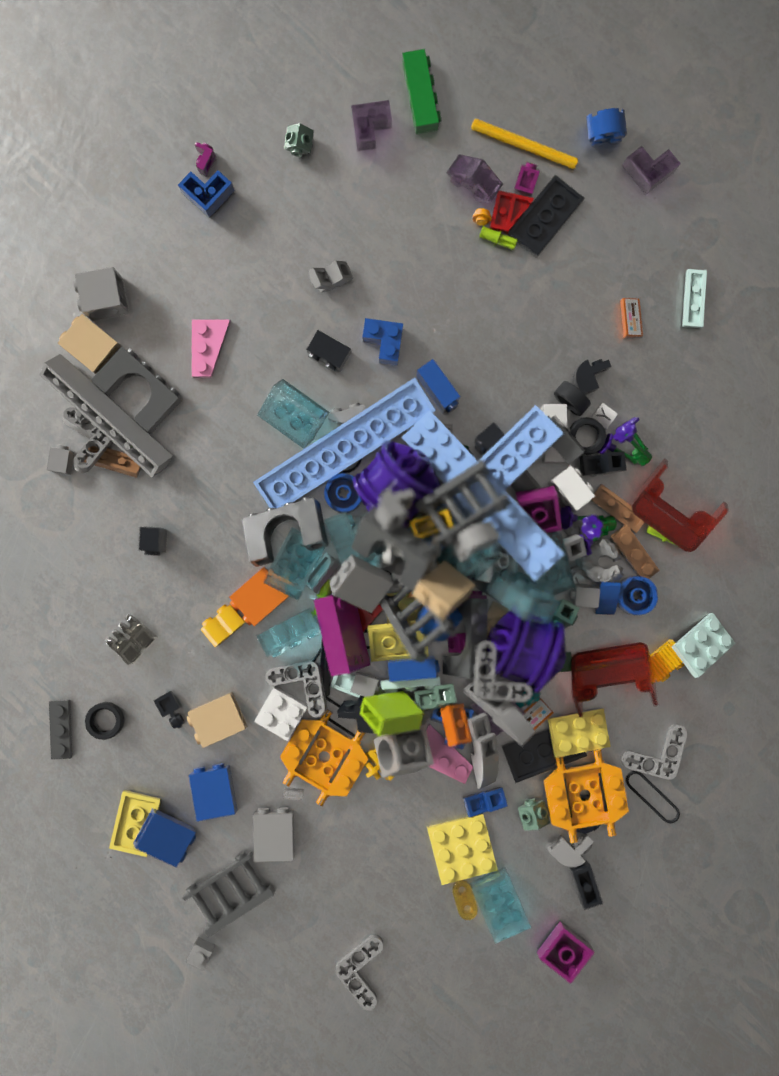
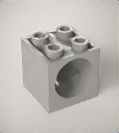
M114 267L75 274L74 288L76 293L79 294L80 299L77 300L78 309L91 321L129 314L123 279Z
M425 725L420 726L418 730L381 736L374 739L382 778L418 772L434 764Z

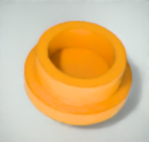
M477 209L475 214H473V221L477 225L484 226L491 222L492 216L487 209Z

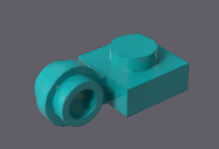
M540 691L538 693L532 692L529 700L524 702L516 701L515 704L520 708L526 705L529 707L535 701H539L541 693Z

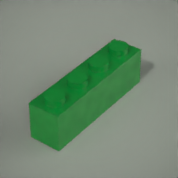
M425 49L402 53V64L415 133L438 130L441 114L440 110L436 111L435 104H438L437 93H433L432 86H434L433 74H429V68H431L430 56H426Z

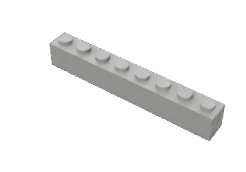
M59 354L44 362L40 376L153 478L168 466L173 456L63 355Z

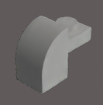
M335 261L325 268H312L308 271L312 285L315 289H319L320 292L330 291L353 279L346 261Z
M388 489L382 494L376 510V517L385 531L403 525L407 514L405 509L410 508L415 495L411 489L403 492L399 491L396 494H393Z
M491 521L482 522L457 535L458 539L452 546L460 562L467 561L478 550L490 548L500 537Z
M573 534L556 541V546L565 554L560 558L563 574L568 575L582 569L581 557L587 555L583 537Z
M583 834L578 839V842L571 846L560 835L547 849L562 865L577 867L586 862L581 855L583 853L586 854L592 848L591 844L594 841L587 834Z

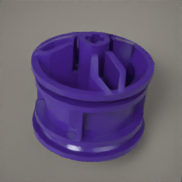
M389 440L382 444L381 450H379L373 461L353 478L354 487L368 511L373 506L375 508L378 507L380 498L386 490L390 489L393 494H396L399 491L403 492L411 489L415 495L410 508L405 509L407 514L402 525L404 528H408L411 525L410 521L419 512L415 503L441 487L432 464L423 452Z
M518 605L514 606L497 621L487 637V641L492 642L496 648L495 676L499 673V677L516 683L527 684L531 686L532 692L538 693L564 666L566 660L564 624L561 622L554 624L553 621L536 616L528 611L522 612V608Z

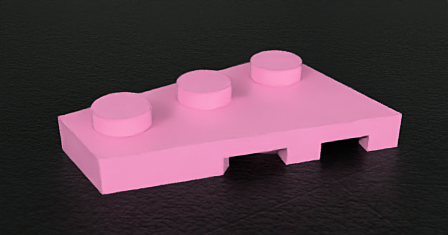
M230 319L192 320L193 378H212L227 329L231 322Z
M429 723L426 732L434 764L429 767L465 784L473 769V765L454 747L444 745L445 738Z

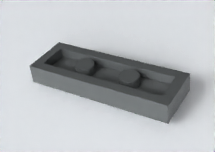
M70 700L49 701L51 760L72 758Z

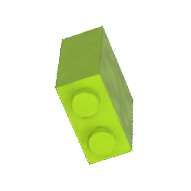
M404 691L363 697L360 711L362 717L379 737L420 729L424 714Z

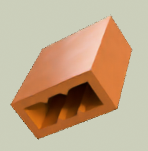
M263 567L229 598L232 600L230 602L231 606L236 611L240 610L244 614L242 617L249 626L251 624L257 626L291 595L266 567Z

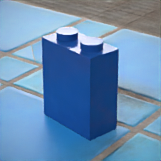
M434 359L417 370V379L442 413L446 411L450 413L458 407L460 395Z
M428 656V659L423 663L413 661L411 658L388 660L390 682L437 678L436 673H440L439 661L435 660L434 656Z
M224 763L212 765L213 768L210 769L198 767L194 768V772L189 774L197 821L235 815L238 811L230 765L224 766Z
M152 808L133 844L135 849L177 868L179 862L182 863L187 854L185 851L188 846L194 843L196 832L192 826Z

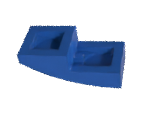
M601 582L599 586V607L595 608V614L614 615L619 600L621 583Z
M502 787L463 797L468 817L487 811L493 812L508 806Z

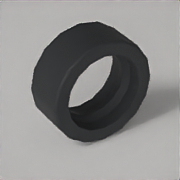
M563 381L554 392L556 399L561 404H567V409H570V412L577 416H581L591 405L588 397L579 388L567 381Z
M580 418L571 425L570 433L576 438L578 429L583 425L595 427L598 431L596 443L590 447H583L585 449L584 455L595 454L605 444L606 431L602 424L594 418Z
M102 702L94 705L89 709L85 717L86 730L91 736L100 740L114 737L121 731L124 725L122 710L111 702ZM103 709L111 711L116 718L114 728L108 732L99 731L93 722L95 714Z

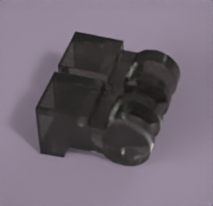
M128 614L125 619L130 624V627L123 622L119 624V627L125 634L130 636V639L128 640L123 633L115 629L112 634L117 638V641L108 636L105 642L127 665H132L142 655L143 650L147 649L158 636L141 624L134 616Z

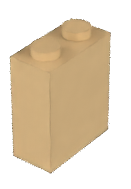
M83 314L77 316L72 321V326L68 331H64L61 334L58 342L62 348L95 374L122 347Z
M444 561L418 582L412 596L443 620L469 598L475 584L448 562Z
M233 692L187 712L188 724L190 727H194L196 732L194 734L195 740L198 745L201 744L202 748L243 731L248 727Z

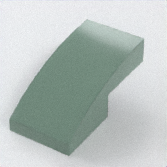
M453 684L434 686V689L414 692L416 705L422 712L457 703Z

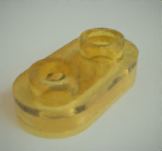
M466 880L456 881L452 887V892L458 913L464 920H471L475 918L478 912L471 885ZM465 887L464 892H459L458 889ZM469 905L471 909L469 911H465L464 907Z

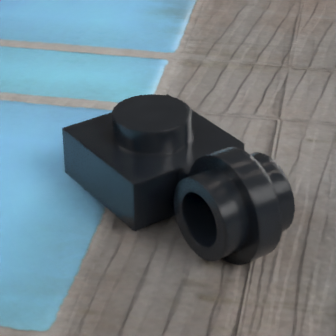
M169 691L154 700L162 718L170 714L169 722L174 729L181 728L185 722L180 713L175 714L174 712L181 707L173 692Z

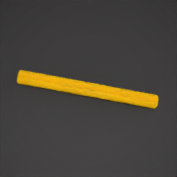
M474 119L471 129L571 169H575L577 166L578 158L479 119Z

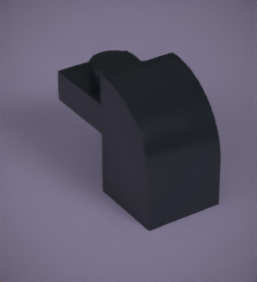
M599 359L592 362V366L589 360H585L573 375V385L579 388L585 395L599 389L595 375L612 367L609 360L603 361Z
M625 451L579 457L582 476L605 475L627 470Z
M360 696L357 701H343L337 711L338 718L356 719L358 732L376 734L360 714L364 696Z

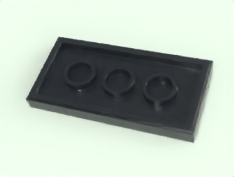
M554 175L507 235L517 239V243L537 258L585 198L557 175Z
M549 728L535 733L523 746L517 741L502 746L515 783L557 768ZM587 753L563 756L564 764L587 756Z

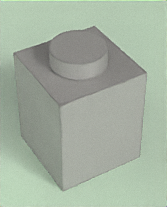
M57 445V448L50 447L47 470L71 475L75 452L70 451L67 446Z
M574 584V589L570 590V600H573L575 606L599 607L600 588L597 585Z
M356 672L350 692L364 697L378 695L381 684H378V678Z
M198 937L186 963L204 970L215 944Z

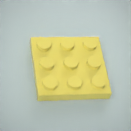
M483 813L427 827L442 885L498 871Z

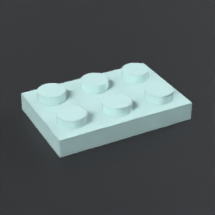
M710 613L672 646V649L693 677L698 678L736 643L716 616Z

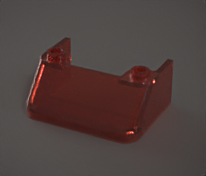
M664 458L641 488L632 504V511L638 518L682 550L692 552L700 546L729 511L728 505L724 501L712 516L705 511H696L688 518L659 497L664 490V483L659 477L668 467V460Z
M632 643L579 652L573 655L571 659L572 698L579 717H583V702L596 698L598 688L635 682L636 688L640 692H650L653 705L658 706L656 682L650 652L645 643Z

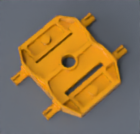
M329 711L327 717H325V714L319 719H302L280 756L288 770L283 784L287 783L286 786L290 787L293 779L298 776L315 786L322 792L316 801L318 805L320 803V806L324 805L329 796H347L368 761V756L360 744L365 733L357 731L354 738H351L327 724L333 713ZM317 731H320L302 764H299ZM348 749H350L351 751L346 757L344 763L339 769L334 780L332 781V783L329 782L334 772L336 771L338 765L340 764L341 760L343 759L345 753ZM326 751L330 754V759L322 761L319 758V754Z
M601 749L593 750L595 756L594 763L566 768L563 757H555L557 768L544 780L551 824L566 829L569 832L570 843L578 842L576 833L578 828L601 824L607 825L609 837L616 836L615 822L629 812L621 768L605 763ZM598 773H601L608 811L604 810ZM564 779H565V781H566V787H567V793H568V798H569V804H570V810H571V815H572V817H570V811H569V806H568V800H567V794H566ZM582 790L589 791V798L587 800L580 799V792Z

